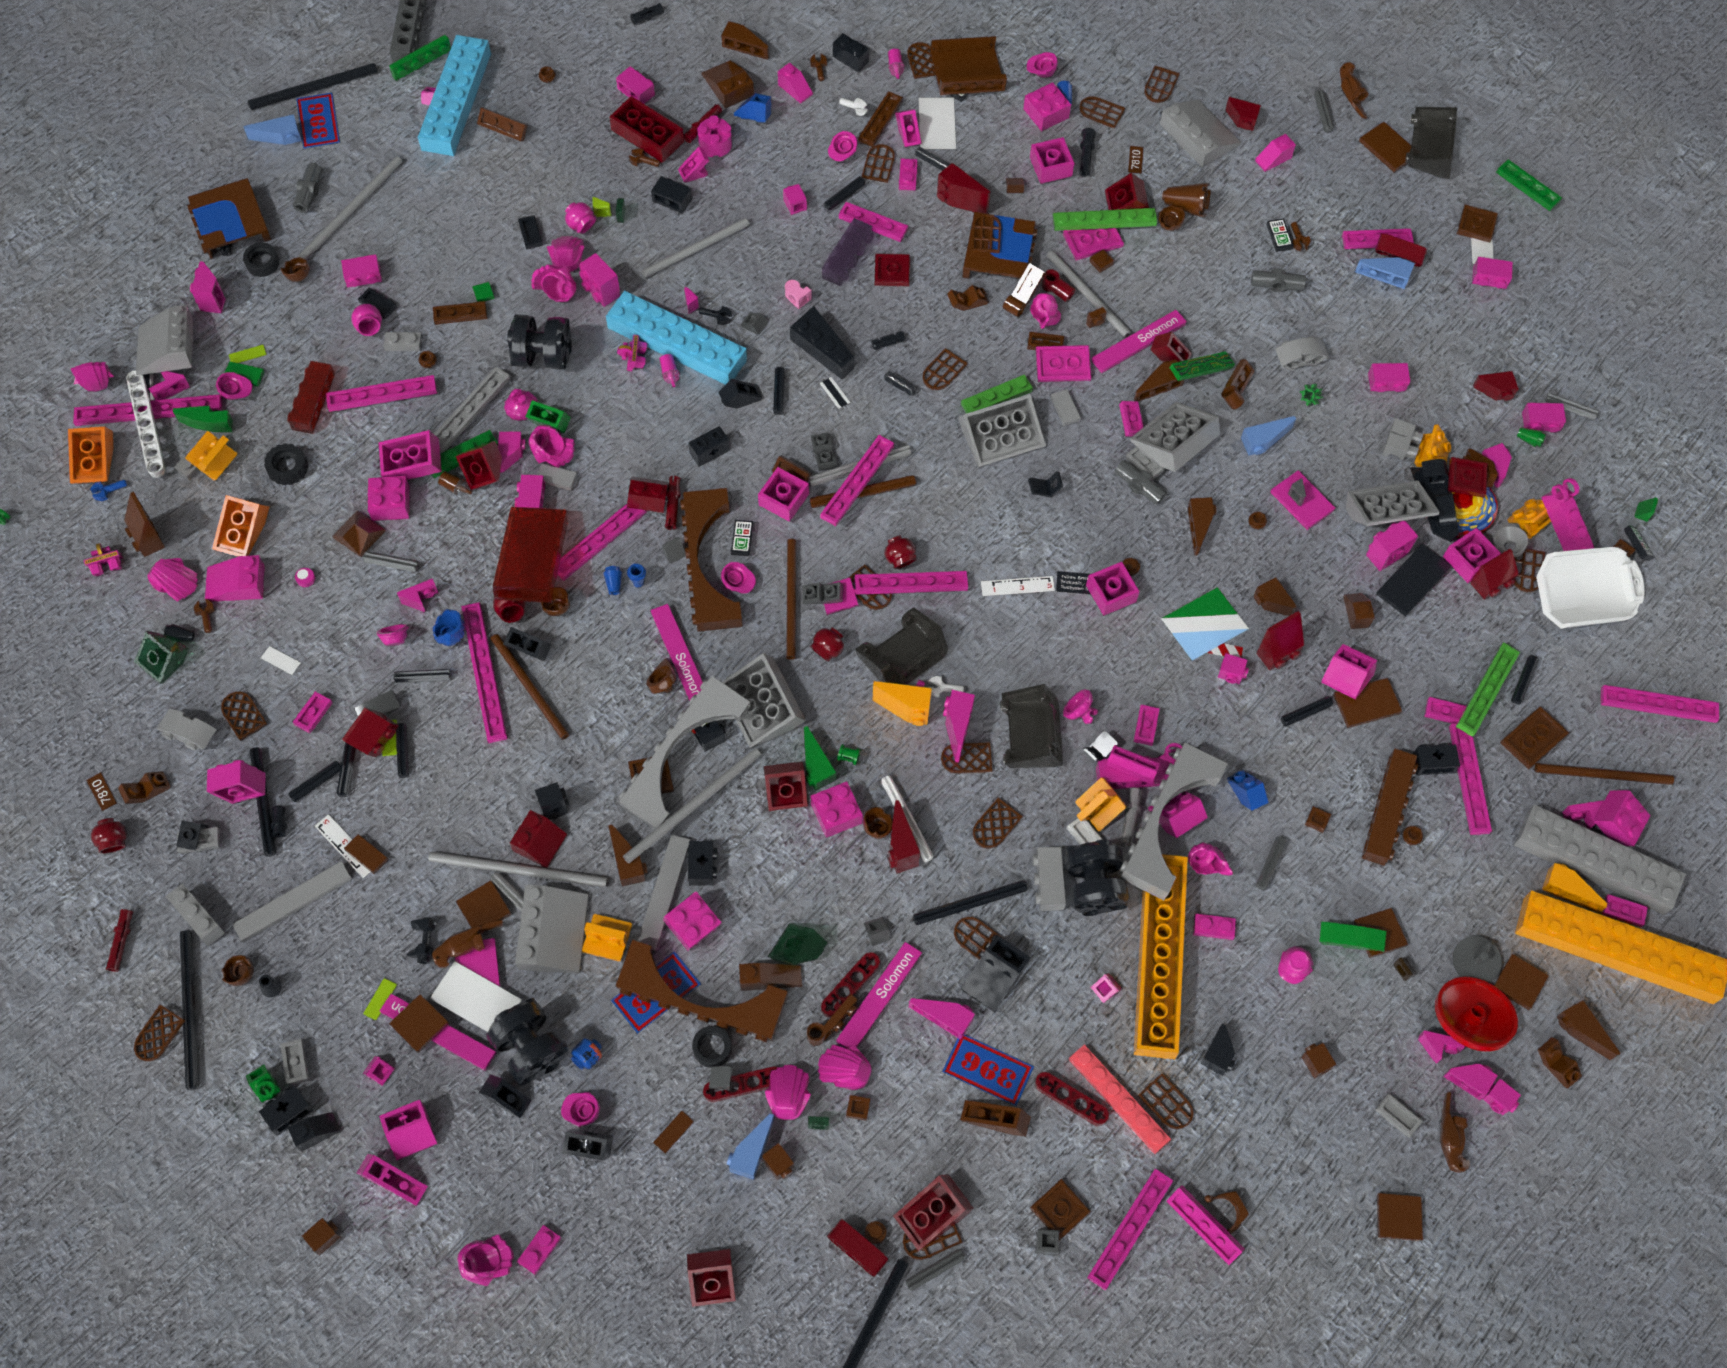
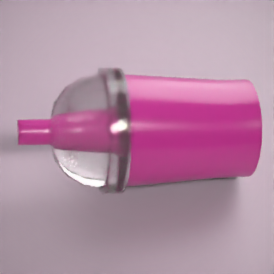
M891 49L888 51V70L896 79H900L899 76L905 70L901 51L899 49Z
M662 355L659 358L662 378L668 384H672V387H676L675 383L679 380L680 373L673 355Z

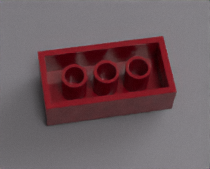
M632 96L609 116L613 132L638 148L643 149L662 163L684 143L683 128Z

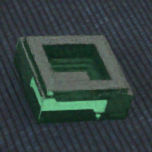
M624 198L617 199L615 212L618 223H624Z
M808 1116V1128L828 1130L829 1117Z

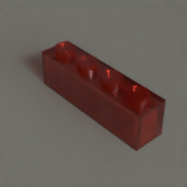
M310 361L309 366L305 369L303 382L299 384V393L293 400V408L288 414L287 421L293 431L313 434L326 401V393H329L335 373L331 364Z

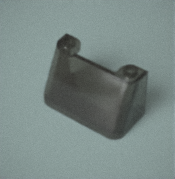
M1416 107L1415 114L1411 115V124H1414L1410 153H1406L1405 163H1409V167L1442 179H1450L1456 135L1457 107Z
M913 607L902 617L901 624L903 629L876 648L871 643L865 642L857 647L855 651L858 658L880 682L907 685L946 656L948 646L941 626Z
M1045 684L1001 693L1000 708L1008 716L1010 749H1007L1005 754H1003L1005 765L1009 768H1049L1062 766L1063 752L1060 712L1056 695Z

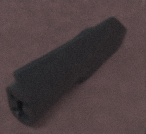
M1433 459L1423 461L1421 463L1422 468L1410 467L1414 481L1420 482L1439 510V515L1427 517L1434 535L1452 542L1459 535L1453 493L1448 491L1449 476L1446 460Z

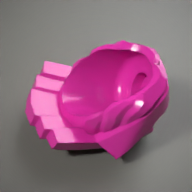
M562 236L553 239L551 246H547L552 265L561 268L566 266L570 272L576 270L581 263L584 251L583 239L573 236Z
M547 264L534 271L532 275V289L543 290L555 302H568L576 292V283L566 266L561 268Z
M89 362L71 368L75 377L74 384H80L87 391L97 392L104 390L108 386L109 378L114 377L106 362Z
M539 425L531 433L528 443L538 463L546 462L559 468L573 459L575 450L573 439L562 437L556 429L549 425Z
M181 558L160 559L148 573V580L151 586L159 592L167 593L177 602L191 595L197 587V573L185 567Z
M853 1044L847 1049L832 1045L830 1049H827L821 1055L818 1062L819 1079L822 1082L834 1083L836 1087L849 1090H858L865 1087L872 1071L869 1061Z
M784 1065V1067H777V1070L771 1071L770 1087L765 1090V1095L774 1117L782 1120H795L804 1111L811 1094L807 1090L809 1075L803 1072V1069H799L794 1065Z
M499 1234L485 1241H472L464 1246L457 1256L461 1276L468 1281L483 1286H488L493 1278L510 1274L512 1260H514L511 1247L508 1246L507 1242Z

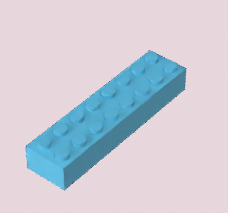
M461 35L455 36L418 135L421 151L449 156L455 155L491 56L488 40Z
M625 290L606 315L608 329L633 340V335H639V341L647 343L648 348L663 355L672 354L675 361L725 385L731 379H735L747 361L745 347Z

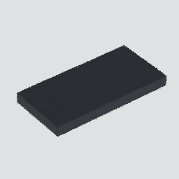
M1421 544L1384 583L1376 595L1406 617L1450 570L1451 565Z

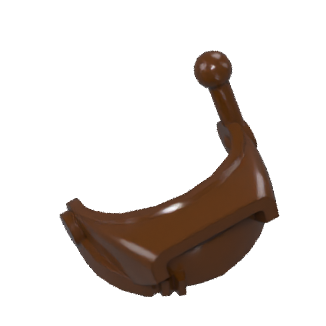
M1236 1191L1222 1193L1214 1197L1206 1195L1205 1201L1207 1203L1222 1198L1231 1202L1235 1207L1236 1221L1230 1229H1227L1230 1234L1235 1232L1249 1215Z

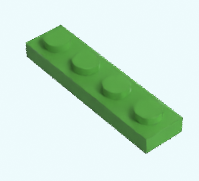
M1024 374L961 400V405L966 413H970L1031 393L1033 387Z

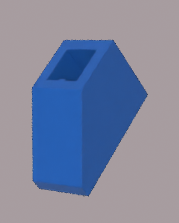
M755 93L737 108L734 116L741 119L766 122L771 115V96Z
M1237 771L1227 778L1241 804L1251 811L1269 803L1263 782L1246 771Z

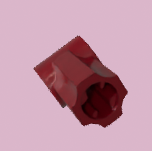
M1047 270L1042 281L1043 290L1053 292L1062 300L1068 302L1076 289L1062 280L1056 270Z

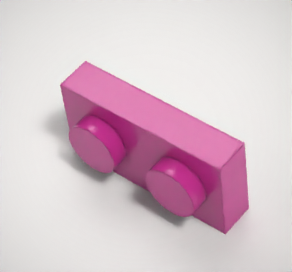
M901 158L899 190L916 191L917 159Z
M1122 401L1119 407L1125 436L1132 437L1144 428L1138 401Z
M315 691L294 719L293 724L311 734L332 705V701Z
M1429 697L1426 702L1424 717L1457 724L1467 706Z
M1140 705L1133 742L1153 745L1160 708Z
M1609 894L1605 897L1607 907L1602 911V915L1638 927L1644 926L1648 907Z
M1195 914L1193 935L1234 940L1236 919Z
M543 1225L517 1263L536 1275L561 1240V1237Z

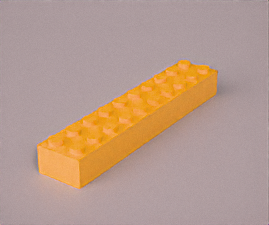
M1162 854L1172 875L1176 876V879L1165 900L1142 890L1133 1055L1175 1060L1179 1054L1188 857Z
M1532 890L1523 899L1515 934L1711 1004H1715L1724 997L1727 983V959Z

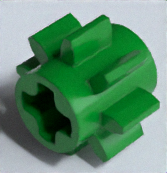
M1316 383L1311 386L1309 384L1304 385L1305 390L1300 391L1302 394L1301 401H1306L1307 406L1312 403L1314 405L1319 404L1318 399L1323 398L1321 395L1323 389L1317 388Z

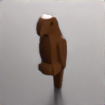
M1351 62L1344 63L1340 68L1342 91L1357 113L1366 119L1367 115L1361 108L1360 102L1364 101L1369 93L1366 88H1363L1361 81L1353 75V71L1356 68L1355 65Z
M503 921L482 924L453 934L433 951L434 963L439 968H445L449 966L448 960L450 957L463 956L474 949L482 951L485 949L481 933L503 926Z
M1447 1092L1442 1109L1440 1144L1450 1170L1462 1173L1470 1167V1160H1466L1462 1156L1465 1147L1464 1130L1468 1127L1467 1118L1451 1117V1092Z

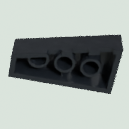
M814 306L790 326V340L840 379L846 377L854 369V356Z

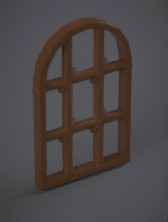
M1155 65L1145 85L1144 93L1146 98L1155 103L1167 101L1172 94L1180 73ZM1155 69L1160 70L1157 77L1153 76ZM1163 72L1169 73L1165 80L1160 78ZM1171 75L1176 76L1174 82L1169 81ZM1151 78L1156 80L1152 87L1148 86ZM1160 81L1165 82L1161 90L1156 88ZM1168 84L1173 85L1170 92L1164 91ZM1147 88L1152 90L1150 96L1147 94ZM1155 91L1160 92L1158 99L1152 98ZM1162 95H1168L1164 99H1161Z
M1090 96L1080 102L1079 110L1084 117L1115 129L1125 111V107ZM1085 102L1090 105H1093L1094 107L1092 109H1088L1086 107H1083L1082 104ZM1102 102L1104 104L1109 105V108L1098 105V103ZM1112 107H1115V108L1120 109V110H1122V111H1121V113H1119V112H1116V111H1114V110H1111V108H1112ZM1095 108H1101L1103 110H1106L1107 112L1105 114H1101L1094 110ZM1083 110L1090 112V114L1088 115L1084 113ZM1108 113H1114L1116 115H1119L1118 119H1114L1107 115ZM1092 114L1099 115L1103 117V119L1101 120L1092 116ZM1105 119L1112 120L1115 124L1108 123Z
M878 144L870 148L862 178L888 183L895 161L893 149L885 144ZM880 148L886 149L884 156L878 155ZM874 149H877L875 155L871 154ZM889 151L892 153L893 158L887 157ZM869 156L875 157L873 165H867ZM878 158L884 159L881 167L875 166ZM887 160L892 161L890 169L884 168ZM866 168H872L870 176L864 175ZM875 169L881 170L879 178L872 177ZM884 171L889 172L887 179L881 178Z
M991 214L978 216L972 226V252L1000 253L1002 228L999 219ZM984 218H991L990 226L984 225ZM979 219H981V226L975 225ZM993 219L998 223L999 227L993 225ZM975 228H980V237H974ZM983 229L990 230V238H984ZM993 229L999 230L998 239L993 237ZM974 240H979L980 248H974ZM983 241L990 242L989 249H982ZM992 241H998V250L992 249Z
M945 348L924 370L923 382L932 390L944 389L968 363ZM945 352L949 354L945 360L941 361L939 359ZM951 357L957 360L952 366L945 364ZM938 361L940 366L935 371H932L930 368ZM961 362L963 366L958 371L954 370L953 368ZM942 367L948 368L943 376L937 374ZM929 371L931 375L925 380L924 376ZM949 372H954L955 375L949 381L944 379ZM934 376L939 378L933 386L927 383ZM942 381L946 383L943 386L936 387Z
M1526 548L1521 560H1517V557H1514L1515 562L1522 563L1521 573L1518 575V577H1521L1520 585L1516 579L1514 585L1521 591L1534 592L1539 589L1538 586L1533 588L1534 581L1537 580L1534 577L1536 566H1542L1545 552ZM1526 552L1533 553V561H1525ZM1536 554L1542 555L1541 564L1536 563ZM1526 564L1532 565V574L1530 576L1524 575ZM1525 578L1531 579L1530 589L1523 588Z
M864 564L861 568H859L848 578H850L851 581L855 583V579L853 577L857 574H862L860 571H862L864 568L870 574L874 573ZM889 593V598L885 594H879L887 600L886 604L881 605L874 598L878 594H866L869 597L866 601L861 596L856 595L864 605L874 610L887 607L892 598L891 593ZM874 601L878 606H871L868 602Z
M974 917L962 918L954 927V937L957 943L978 960H980L978 955L981 951L985 952V946L993 941V936L999 935ZM965 920H974L978 924L974 928ZM961 922L970 928L971 932L968 936L957 928ZM980 925L992 933L988 938L979 931ZM956 931L964 937L965 940L962 943L958 940ZM975 932L985 939L982 946L972 940L971 936ZM967 941L978 947L976 954L965 946Z
M1163 1073L1152 1083H1149L1138 1095L1161 1122L1169 1128L1175 1130L1183 1129L1192 1121L1193 1108L1190 1102ZM1161 1077L1170 1085L1171 1088L1168 1091L1157 1082ZM1153 1084L1164 1093L1160 1098L1156 1097L1149 1090ZM1174 1090L1184 1101L1180 1104L1177 1103L1169 1093ZM1147 1091L1156 1102L1150 1105L1142 1094ZM1165 1097L1169 1098L1176 1106L1173 1111H1169L1161 1102ZM1186 1103L1190 1108V1116L1182 1108ZM1157 1104L1168 1114L1164 1119L1154 1109ZM1177 1111H1181L1189 1120L1188 1123L1182 1125L1174 1114ZM1169 1118H1171V1119H1173L1179 1126H1178V1127L1172 1126V1125H1170V1124H1169L1168 1122H1166V1121H1167Z
M954 1225V1232L945 1236H939V1239L934 1240L922 1249L926 1254L924 1257L912 1255L918 1252L917 1249L907 1250L905 1244L911 1242V1240H905L906 1233L903 1237V1247L911 1258L923 1260L961 1244L962 1240L956 1225ZM957 1235L959 1242L946 1247L943 1240ZM941 1243L943 1249L929 1254L927 1247Z

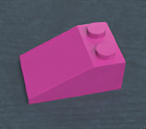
M239 556L207 567L205 599L211 602L263 599L265 565L260 556Z
M952 689L951 696L946 697L943 716L946 717L945 725L954 760L959 763L975 695Z

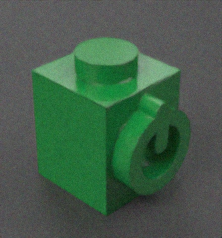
M265 1064L246 1075L249 1086L261 1103L273 1099L281 1091L277 1081Z

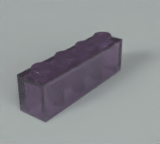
M855 218L852 220L823 265L822 279L841 286L843 281L848 279L850 270L856 267L859 256L864 254L866 245L870 244L874 234H872L871 225Z

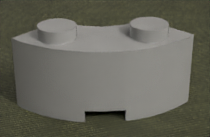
M1314 336L1284 341L1281 343V346L1275 349L1281 366L1290 371L1302 366H1316L1329 357L1323 340Z
M173 709L167 711L157 727L162 732L161 735L164 738L185 743L186 747L194 751L205 749L216 731L215 728L198 718L191 719L184 712Z

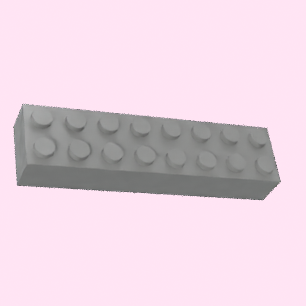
M1533 805L1526 813L1514 846L1552 864H1564L1569 869L1574 870L1579 876L1663 915L1674 908L1686 875L1679 870L1537 805Z

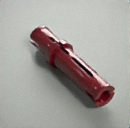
M714 104L709 111L697 122H694L691 128L684 133V140L687 143H691L698 136L697 128L704 120L709 119L710 116H719L722 113V108L718 104Z
M673 476L669 477V488L666 493L668 499L665 528L671 530V526H673V530L677 528L678 500L681 497L679 491L681 478L678 476H674V480Z
M120 910L117 926L113 930L115 935L105 968L108 971H119L127 935H130L131 932L129 927L134 913L131 910Z

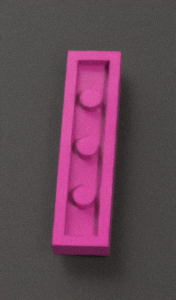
M845 202L839 213V219L898 242L902 241L908 231V225Z
M1411 229L1343 231L1342 233L1344 249L1376 248L1380 234L1392 235L1412 243L1414 241Z
M1183 1185L1166 1201L1228 1265L1245 1250Z

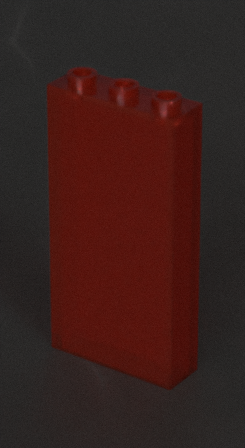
M511 507L492 586L495 600L552 603L568 525L567 510Z

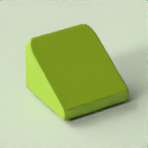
M592 197L594 216H612L610 203Z

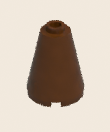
M1210 183L1167 187L1163 191L1162 201L1168 206H1181L1185 212L1205 218L1204 210L1209 208L1211 190L1207 188L1210 186Z

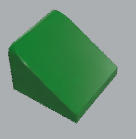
M1655 497L1639 502L1634 517L1646 522L1649 521L1655 513L1658 498Z

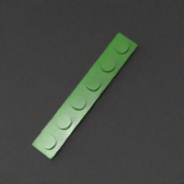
M1155 208L1053 213L1052 217L1054 231L1157 225Z
M1504 642L1500 645L1456 725L1457 728L1472 737L1476 734L1520 653L1519 651Z

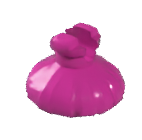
M514 389L505 401V412L513 420L525 421L527 420L525 416L531 401L538 402L537 398L529 391Z
M1087 689L1077 692L1065 705L1063 716L1070 720L1081 717L1085 724L1092 723L1093 718L1090 714L1093 716L1098 713L1096 708L1091 707L1093 702L1092 693Z

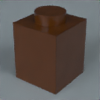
M1316 1043L1305 1048L1306 1052L1301 1057L1314 1079L1329 1072L1337 1065L1324 1043L1318 1046Z
M779 1143L762 1155V1161L777 1180L781 1177L786 1179L793 1173L794 1162Z
M321 1218L302 1237L312 1250L320 1256L340 1238L337 1234L339 1228L332 1220L327 1222L324 1218Z

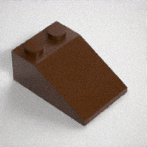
M731 60L702 72V76L725 109L754 95V82L745 70Z
M131 492L124 519L127 527L124 529L129 538H134L135 541L132 542V545L136 552L141 551L142 555L146 557L165 548L139 499L134 492Z

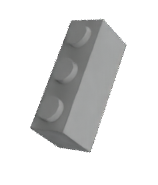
M1039 847L1036 850V854L1032 856L1033 866H1036L1037 873H1034V885H1038V892L1035 893V902L1039 904L1040 911L1064 910L1066 901L1061 847Z
M183 883L166 896L208 947L225 934Z

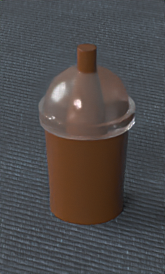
M446 471L439 477L438 484L453 492L454 495L472 494V491L469 490V484L465 479L456 477Z

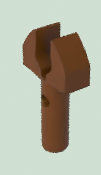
M820 53L821 60L818 62L814 54L810 58L811 67H816L818 80L824 81L823 66H827V58Z
M643 149L631 150L633 156L629 155V161L632 165L638 167L639 163L643 162L655 167L660 166L659 160L644 156Z
M1292 222L1291 228L1296 237L1292 241L1293 248L1301 251V242L1307 250L1311 242L1310 237L1302 236L1297 222Z
M205 599L207 606L205 611H203L201 603L197 601L194 606V613L196 616H202L204 632L211 633L210 614L215 612V607L211 601Z

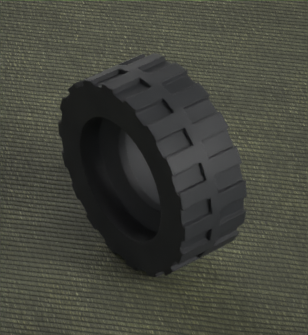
M284 443L276 445V447L270 449L264 459V467L269 477L277 484L293 485V483L303 479L307 473L308 464L303 451L293 444ZM286 457L293 458L295 466L291 470L282 472L277 468V464L281 459Z

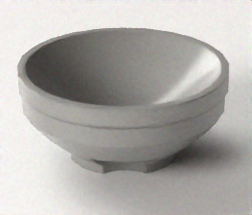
M1505 526L1494 534L1493 545L1502 554L1507 551L1504 547L1505 544L1512 543L1515 545V549L1512 550L1513 555L1517 557L1526 550L1528 536L1519 527Z

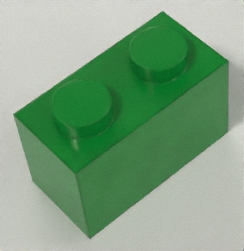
M533 400L525 416L532 423L552 426L565 434L571 419L564 411Z

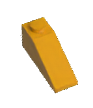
M1554 863L1548 869L1542 887L1543 891L1599 914L1607 907V903L1574 870L1560 863Z

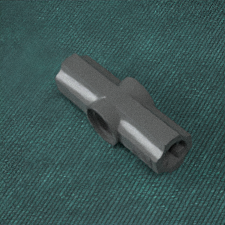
M316 163L308 164L303 178L297 182V195L293 207L300 213L309 211L313 197H316L319 192L318 183L323 170Z
M1274 269L1271 272L1253 270L1251 277L1252 286L1270 287L1274 292H1282L1285 289L1304 291L1306 282L1305 275L1288 274L1283 269Z
M1122 460L1115 469L1114 473L1125 480L1134 493L1143 494L1156 505L1160 504L1165 498L1167 492L1153 482L1148 472L1144 470L1139 471L1126 460Z

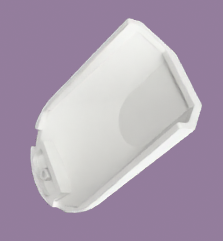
M1616 547L1561 551L1547 554L1536 577L1543 614L1561 629L1628 620L1638 613L1637 609L1644 600L1645 590L1641 571L1635 560L1631 561L1626 556L1627 552Z

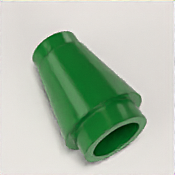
M1521 427L1517 438L1535 448L1536 446L1541 448L1546 434L1542 433V430Z

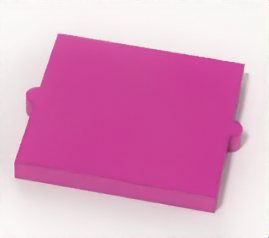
M850 578L836 581L843 584V602L824 604L827 615L859 606L855 595L856 590L853 589Z

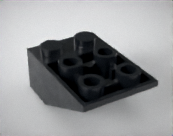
M996 935L961 990L995 1013L1029 965L1031 957L999 935Z

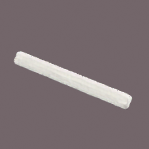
M886 776L882 778V784L893 805L895 806L896 800L900 801L923 861L928 862L932 860L933 854L892 777Z

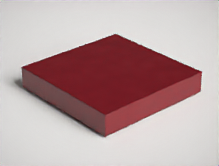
M875 253L874 286L909 287L910 254Z
M1451 457L1449 460L1448 491L1484 498L1487 491L1488 463Z

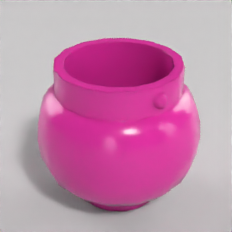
M573 202L565 210L566 224L572 230L577 231V233L584 234L596 222V216H593L592 209L586 203Z
M361 304L352 312L351 321L354 328L360 334L372 336L379 331L382 316L375 306Z

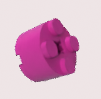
M713 115L699 125L697 128L699 147L704 148L708 157L717 155L722 157L729 153L732 147V133L728 122Z

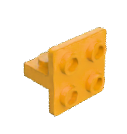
M1439 424L1434 425L1432 433L1423 434L1414 462L1416 467H1422L1421 463L1423 461L1444 459L1447 464V458L1451 452V443L1447 440Z
M207 431L186 455L185 459L216 481L237 456V452L226 445L229 439L224 435L218 439Z
M1534 498L1527 500L1524 506L1515 510L1512 516L1507 519L1509 523H1518L1528 538H1532L1551 522L1543 501Z
M1104 777L1100 778L1075 801L1081 810L1076 815L1081 822L1089 820L1097 831H1102L1127 808L1126 804Z
M593 914L591 923L586 922L584 928L586 938L582 952L620 962L629 938L632 923Z

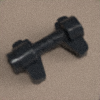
M424 917L411 921L412 929L422 931L423 936L422 943H419L415 949L410 950L407 956L417 958V963L429 964L433 953V948L430 947L431 931L435 930L437 921L434 918Z

